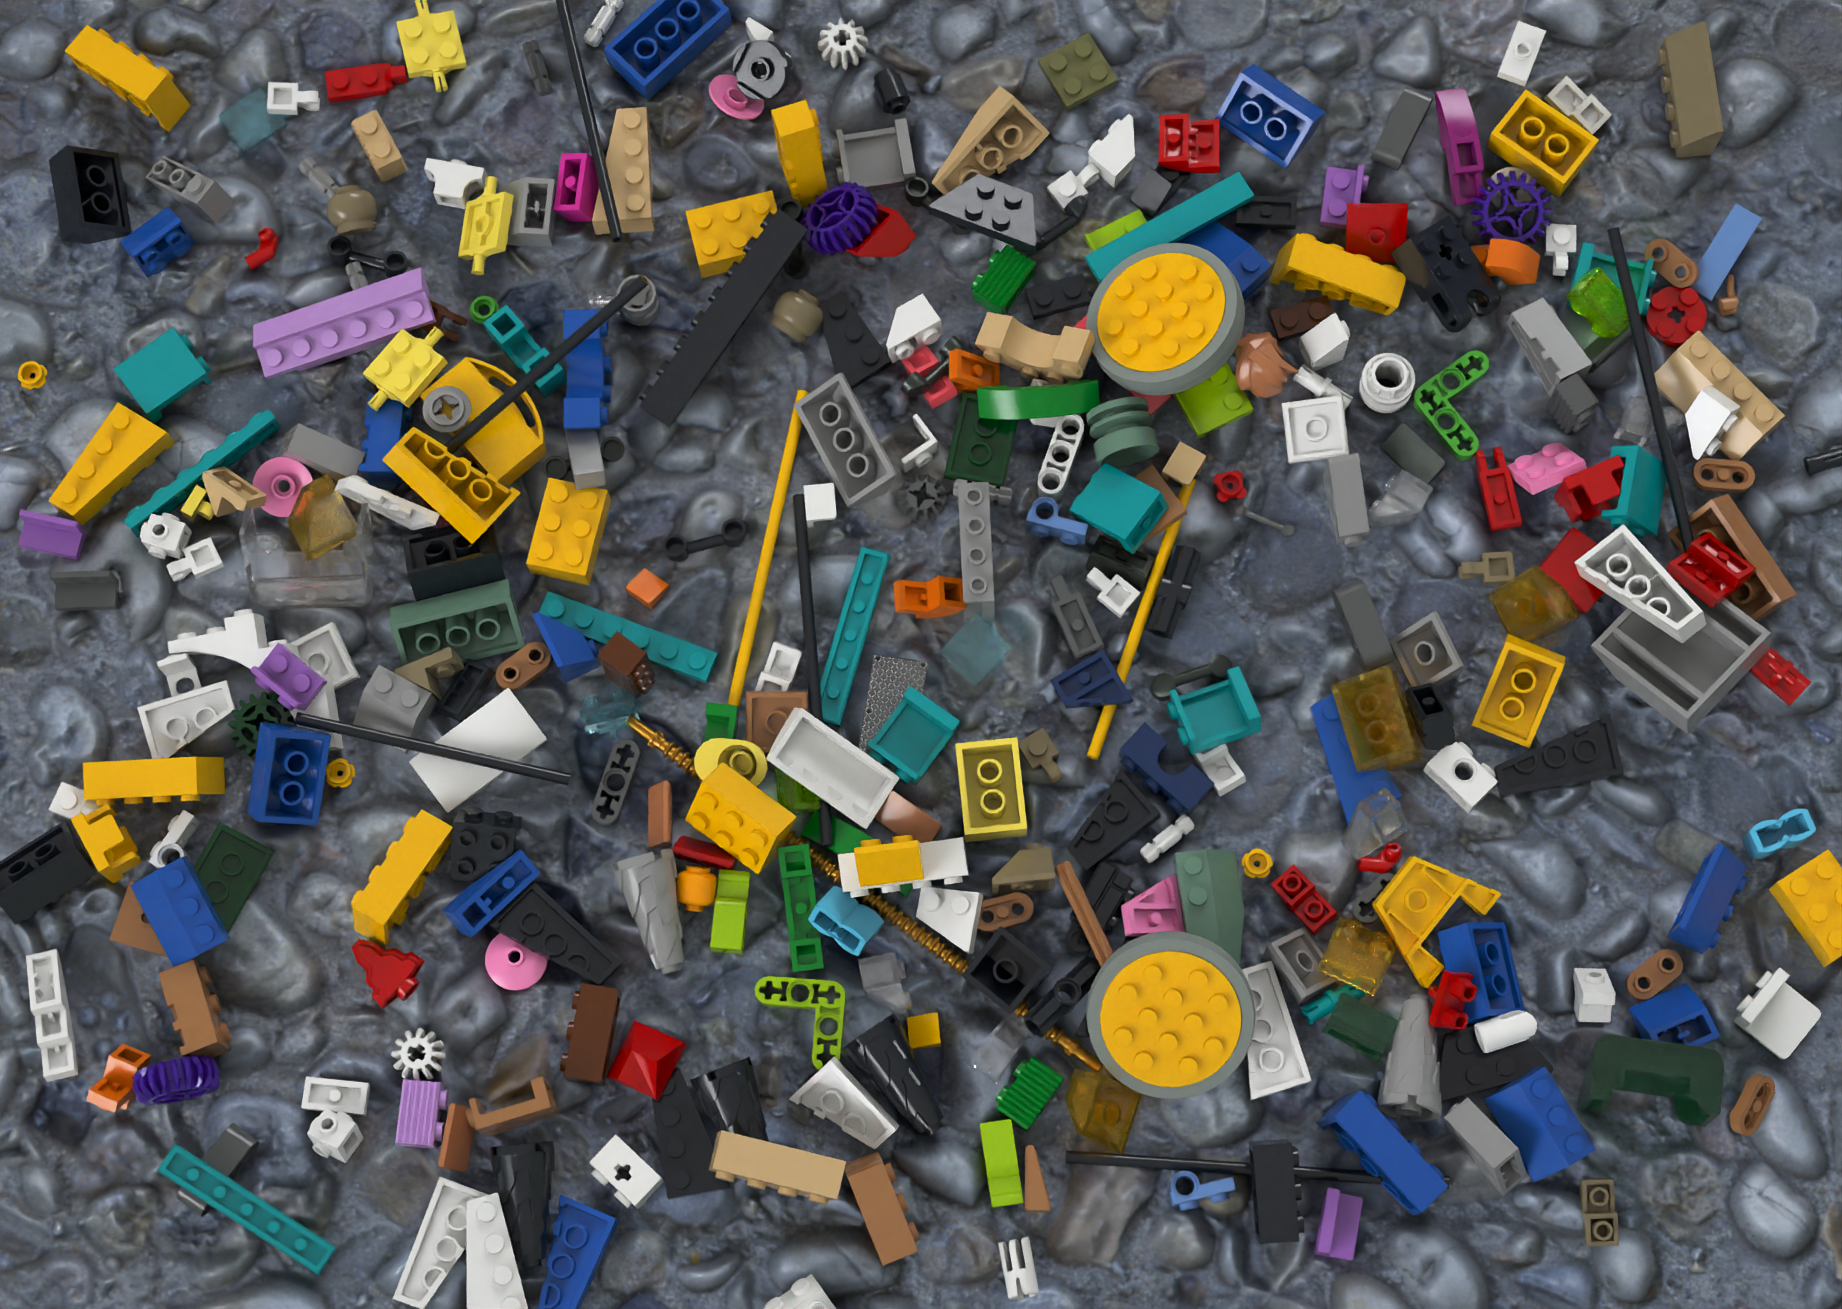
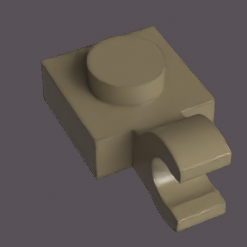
M1512 551L1481 553L1480 562H1462L1461 567H1458L1459 579L1468 580L1482 577V585L1513 584L1515 582Z
M1044 728L1018 742V748L1032 771L1041 767L1052 785L1063 779L1060 768L1053 761L1059 757V752Z

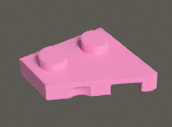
M1176 875L1163 879L1121 905L1125 936H1143L1163 931L1185 932Z

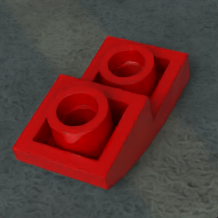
M1294 864L1270 884L1280 899L1314 936L1338 916L1337 911L1315 890V885Z

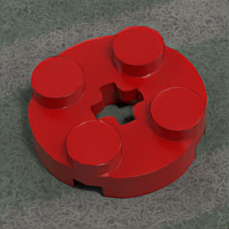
M1670 286L1652 295L1647 314L1644 315V322L1649 334L1663 341L1662 344L1680 347L1698 330L1700 332L1703 330L1707 313L1703 301L1698 297V293L1694 289ZM1672 310L1682 314L1683 317L1680 318L1679 323H1675L1674 318H1668Z

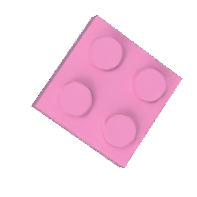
M1560 442L1548 444L1541 451L1532 455L1520 456L1514 463L1507 465L1509 466L1512 480L1532 495L1561 483L1568 476L1587 469L1585 460Z

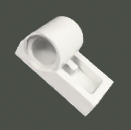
M185 810L180 815H176L169 823V832L163 841H158L150 852L151 858L148 862L155 868L160 869L167 865L169 856L174 853H179L180 858L187 856L191 862L189 854L183 848L201 822Z

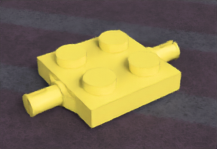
M416 0L418 16L396 21L409 79L420 76L433 77L436 92H441L440 82L443 92L448 90L445 74L452 70L467 67L454 10L437 14L430 13L427 0H422L423 9L420 0Z
M493 176L485 178V188L482 195L477 199L466 202L458 257L466 261L474 259L471 273L474 275H484L486 258L492 254L504 252L508 243V230L514 195L505 191L496 194L498 178Z
M434 326L424 339L415 338L401 329L363 372L366 379L375 384L379 389L368 402L372 409L378 411L388 398L397 400L409 408L448 364L446 359L432 348L444 336L438 328Z

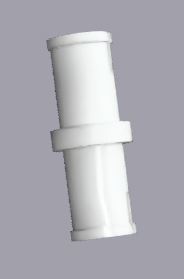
M1303 364L1293 380L1313 392L1315 398L1342 395L1345 411L1353 396L1348 395L1333 385L1329 377L1325 379Z

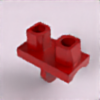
M1771 647L1749 670L1751 674L1788 706L1811 683L1810 680L1793 667L1794 664L1791 661H1786Z
M1449 970L1443 971L1439 987L1430 986L1428 989V995L1435 998L1428 1024L1440 1028L1461 1030L1466 1028L1469 1018L1463 1012L1465 1002H1471L1475 999L1478 989L1472 983V974Z

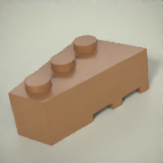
M193 959L158 973L167 1006L171 1008L175 1022H172L174 1031L180 1033L184 1045L179 1047L181 1056L204 1055L214 1058L231 1051L228 1042L232 1040V1035L228 1025L221 1023L218 1013L222 1011V1007L217 995H211L208 984L212 983V979L206 965L201 966L200 963Z
M878 1151L846 1163L845 1173L882 1266L918 1252L915 1242L921 1239L914 1222L907 1224L903 1212L909 1209L902 1192L896 1194L892 1183L897 1181L891 1164L884 1165Z

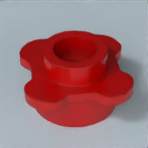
M1234 470L1233 472L1215 475L1213 482L1218 488L1217 499L1219 501L1227 502L1231 498L1243 499L1246 496V489L1243 488L1242 481L1243 474L1240 471ZM1232 484L1233 488L1229 489L1227 485Z

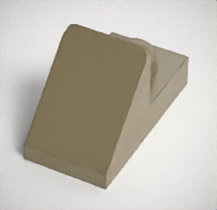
M448 647L394 670L395 674L431 692L436 699L441 700L442 697L437 679L449 678L455 672L465 668L462 658L451 647Z

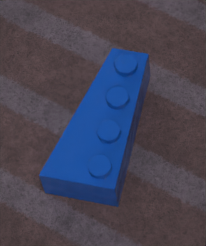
M1357 1091L1342 1097L1316 1124L1324 1131L1328 1127L1337 1134L1338 1139L1336 1143L1345 1151L1348 1149L1353 1153H1357L1360 1156V1166L1375 1177L1380 1175L1384 1179L1381 1182L1382 1187L1412 1215L1423 1213L1448 1187L1443 1181L1444 1175L1436 1166L1429 1165L1421 1157L1422 1151L1414 1142L1407 1141L1399 1133L1400 1128L1393 1119L1383 1116L1377 1109L1378 1104L1368 1093Z

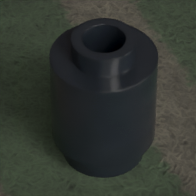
M889 68L878 72L874 76L873 87L883 111L893 115L905 111L910 103V97L901 75L896 73L894 69Z

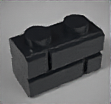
M1427 683L1408 688L1405 691L1408 718L1425 749L1440 750L1446 746L1453 745L1456 742L1453 716L1436 685Z
M1100 862L1084 892L1103 932L1108 931L1112 933L1120 919L1116 915L1121 904L1130 901L1136 890L1131 888L1134 881L1131 877L1117 871L1104 862ZM1072 910L1069 919L1081 926L1074 910Z

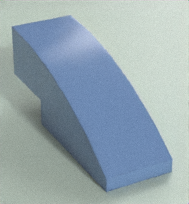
M1735 204L1698 264L1700 270L1698 281L1689 288L1694 289L1701 298L1711 302L1762 218Z

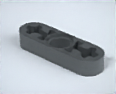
M623 739L613 746L595 796L591 813L595 822L602 827H611L619 821L636 774L641 753L637 744L632 740ZM627 747L630 748L631 753L634 755L633 758L628 757L624 765L626 770H630L629 773L620 768H613L614 765L621 766L622 757L618 753L620 751L625 752ZM614 775L622 776L625 779V785L619 791H612L607 785L608 780ZM604 793L612 798H620L618 802L612 799L610 809L614 814L613 816L607 815L606 819H602L601 813L598 812L600 808L605 809L608 803L607 797H603Z

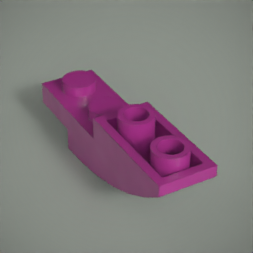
M1465 88L1436 91L1435 100L1442 151L1446 150L1453 207L1476 205L1472 202V199L1474 197L1483 199L1484 195L1477 191L1479 187H1483L1481 172L1484 171V164L1477 126Z

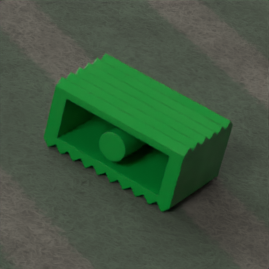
M1007 244L1002 251L996 250L988 262L990 268L985 275L979 273L971 285V288L974 289L973 300L993 313L1005 315L1036 273V263Z
M1034 1056L1031 1057L1029 1062L1024 1059L1021 1061L1013 1073L1017 1077L1010 1088L1005 1085L995 1098V1101L999 1103L996 1111L1003 1117L1011 1119L1013 1124L1026 1133L1064 1081L1062 1076Z

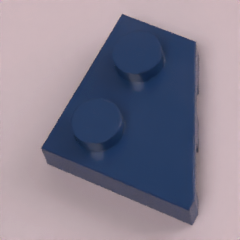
M1104 650L1097 652L1050 680L1066 709L1130 704L1133 702L1130 693Z

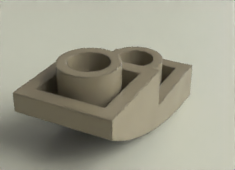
M1580 1179L1585 1245L1587 1247L1618 1246V1213L1615 1212L1614 1179Z

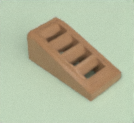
M1027 1145L1025 1147L1024 1211L1026 1213H1050L1051 1205L1036 1150L1033 1145Z

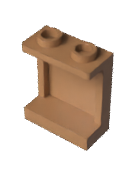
M543 1076L532 1079L530 1081L535 1099L486 1113L484 1105L479 1100L471 1098L469 1099L471 1108L466 1109L469 1124L475 1128V1131H479L485 1137L557 1116L559 1114L551 1085Z

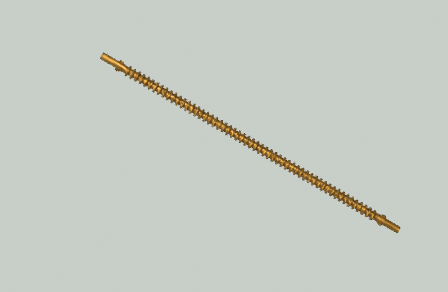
M631 715L627 719L625 725L648 741L647 745L663 752L664 758L670 757V763L677 762V768L684 767V773L690 772L691 778L697 777L698 783L701 784L703 780L695 770V757L691 759L689 752L683 753L682 747L676 748L675 742H668L662 732H655L635 716ZM796 831L789 832L783 846L809 844L812 868L819 867V873L826 872V878L832 877L834 879L833 883L837 884L839 882L842 888L839 863L833 864L831 857L825 858V853H818L816 846L810 847V841L803 842V836L797 837ZM875 889L869 890L868 896L855 897L856 900L862 899L863 905L869 904V908L876 909L879 916L881 914L884 915V921L891 920V926L897 925L899 932L904 930L906 937L912 936L914 943L919 941L921 948L927 947L928 953L934 952L935 959L942 958V964L949 963L950 970L953 968L957 969V975L963 974L970 965L968 958L965 960L961 958L962 953L955 954V948L948 949L947 942L940 943V937L933 938V932L927 933L925 926L920 928L918 921H911L910 915L905 917L903 915L904 911L898 912L896 910L897 906H890L888 899L883 901L882 894L875 895ZM1024 1002L1015 1011V1018H1023L1031 1010L1027 1007L1028 1002ZM1057 1024L1045 1034V1040L1050 1038L1052 1045L1058 1044L1067 1056L1071 1057L1073 1055L1094 1072L1098 1073L1103 1067V1064L1097 1057L1080 1046L1081 1042L1065 1035L1064 1029L1058 1030Z

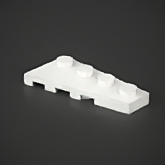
M1272 960L1242 969L1253 994L1256 1012L1254 1033L1247 1051L1250 1101L1310 1083L1312 1080Z
M439 1177L393 1299L419 1309L425 1308L466 1248V1201L488 1194Z

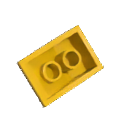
M1507 634L1471 725L1530 748L1565 665L1566 657Z

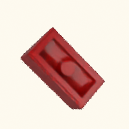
M680 836L672 849L677 859L716 869L735 870L738 862L735 857L717 844L687 836Z

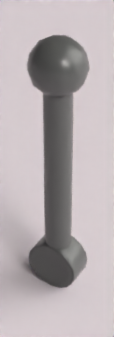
M1238 505L1235 508L1237 516H1247L1282 531L1283 536L1287 538L1294 535L1295 529L1292 525L1283 526L1248 511L1244 505Z

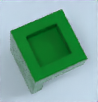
M707 702L705 711L707 724L704 742L712 738L736 739L740 714L738 706Z

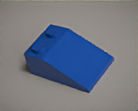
M1217 221L1206 225L1177 242L1204 248L1217 256L1235 276L1244 300L1270 277L1272 265L1251 244Z

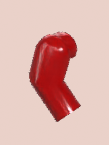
M271 228L260 230L258 234L260 238L259 249L244 257L251 270L275 257L279 240L277 234Z
M1390 842L1376 857L1360 855L1358 871L1388 873L1401 860V846L1395 842Z

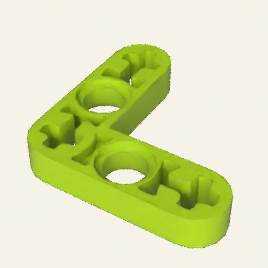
M775 976L763 977L756 983V998L764 1006L816 1010L812 1062L818 1071L823 1067V1064L817 1058L824 1054L825 1048L824 1044L818 1045L819 1039L825 1042L837 1041V1046L830 1044V1055L832 1057L835 1056L841 1062L846 994L841 984L829 980ZM769 983L773 985L775 990H783L782 984H788L786 989L787 1001H781L782 994H772L771 999H766L765 994L760 993L761 989H766ZM798 985L807 987L809 990L807 1000L804 1002L793 1000L791 993L794 987ZM820 986L818 992L824 994L829 993L830 988H835L836 994L841 995L840 999H835L834 1004H828L827 998L818 997L819 1003L814 1004L815 993L813 987ZM834 1019L838 1024L836 1033L831 1036L821 1033L820 1025L822 1021Z

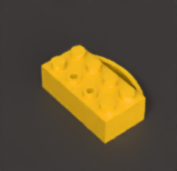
M465 357L422 392L420 397L424 403L426 397L433 390L443 386H452L462 390L469 398L472 414L468 419V425L504 394L500 389L489 383L490 379L496 378L510 388L517 381L491 364ZM526 391L520 397L535 420L533 427L527 426L519 408L512 402L461 446L485 475L487 473L492 474L498 478V483L506 488L547 455L543 424L536 406ZM444 400L442 401L444 405L442 406L443 412L439 414H445L451 420V416H453L452 410L456 409V407L450 408ZM467 425L462 426V427L457 431V433H456V432H448V433H449L452 437H454L456 434H458V433H459L463 428H465Z

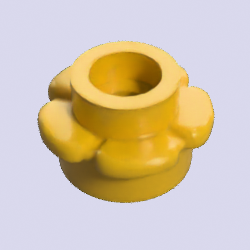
M28 361L20 366L18 380L21 381V385L25 389L41 388L46 382L47 369L44 365H39L35 361ZM31 374H35L34 378H30Z
M338 758L333 760L326 767V781L334 788L338 786L341 788L348 787L352 783V777L355 776V768L346 759ZM339 771L343 772L342 776L337 775Z
M1258 848L1252 849L1250 853H1246L1241 862L1242 866H1244V873L1248 877H1258L1259 879L1268 876L1270 873L1269 869L1273 865L1271 856ZM1258 861L1260 866L1256 867L1254 862Z

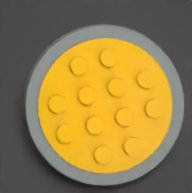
M1166 243L1148 247L1120 262L1106 275L1095 291L1086 319V330H1091L1096 340L1092 350L1093 355L1099 366L1112 380L1130 391L1144 395H1168L1185 391L1211 377L1226 363L1234 352L1244 328V299L1239 284L1230 269L1208 250L1185 243Z
M1179 931L1146 934L1127 942L1117 949L1097 973L1088 995L1086 1010L1090 1040L1104 1067L1118 1081L1130 1089L1151 1097L1164 1099L1196 1096L1215 1088L1225 1081L1238 1068L1249 1049L1256 1017L1255 1002L1250 985L1236 961L1215 943L1203 937Z

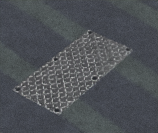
M873 656L858 746L860 750L867 755L869 754L866 751V744L869 740H873L903 700V694L909 686L923 694L928 663ZM886 764L883 765L891 772H894V770Z

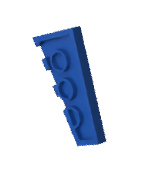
M1338 692L1312 705L1310 712L1321 746L1324 749L1330 774H1332L1348 829L1401 799L1402 794Z
M560 1194L558 1203L560 1208L557 1221L554 1224L552 1234L554 1238L551 1253L548 1254L546 1264L548 1268L545 1283L542 1284L538 1309H580L619 1222L618 1219Z

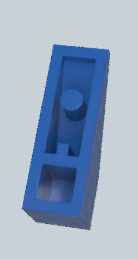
M518 850L467 887L442 912L461 934L473 937L541 873L524 852Z

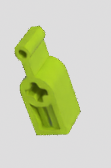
M719 869L710 942L712 952L743 955L751 872Z
M1011 1119L980 1123L992 1208L1023 1204Z

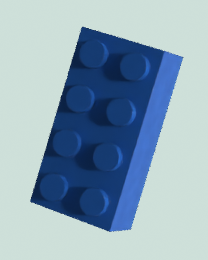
M657 0L604 48L607 61L649 101L732 25L730 9L720 0Z

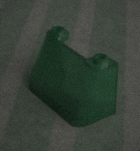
M1605 1035L1599 1038L1593 1046L1579 1091L1577 1110L1589 1112L1604 1110L1610 1104L1613 1089L1675 1098L1674 1111L1678 1120L1687 1125L1706 1127L1721 1114L1724 1074L1723 1058L1716 1050L1706 1047Z

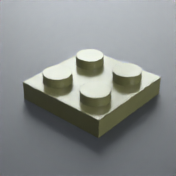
M1089 33L1038 59V66L1066 111L1118 84V78Z

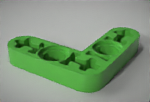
M1478 350L1466 353L1422 384L1416 390L1413 398V406L1449 452L1461 461H1467L1474 457L1479 447V440L1449 401L1486 375L1489 359L1483 352ZM1470 360L1473 363L1479 361L1481 363L1480 371L1474 368L1465 377L1463 372L1468 369ZM1450 375L1455 376L1459 381V386L1456 389H1448L1443 384V378ZM1422 394L1427 397L1433 396L1431 403L1437 410L1433 416L1430 414L1434 408L1428 402L1424 404L1421 402ZM1443 415L1450 416L1454 421V426L1451 429H1442L1438 425L1437 419ZM1458 429L1461 430L1458 435L1463 443L1467 441L1471 443L1469 451L1465 448L1462 450L1458 449L1460 441L1454 435Z

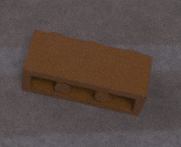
M616 631L600 651L598 657L607 678L637 700L641 693L645 695L650 691L655 683L653 679L655 673L647 653Z
M581 983L580 991H575L572 1002V1009L576 1010L574 1022H569L566 1033V1040L570 1041L568 1053H563L560 1064V1071L564 1072V1077L567 1081L605 1086L622 996L619 989Z

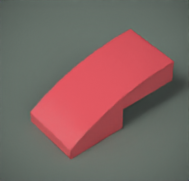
M927 345L915 350L910 357L901 360L909 376L916 371L923 378L940 364ZM946 374L929 391L922 394L932 409L958 395L956 387Z

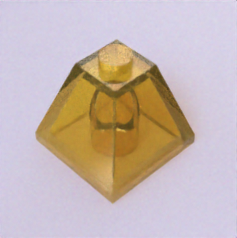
M329 473L301 488L287 521L308 562L362 532L342 495L334 491L336 485Z
M1537 565L1532 566L1488 594L1507 634L1530 643L1560 630L1580 617L1567 590Z
M1074 1069L1065 1101L1076 1133L1119 1154L1124 1153L1142 1094L1103 1074Z

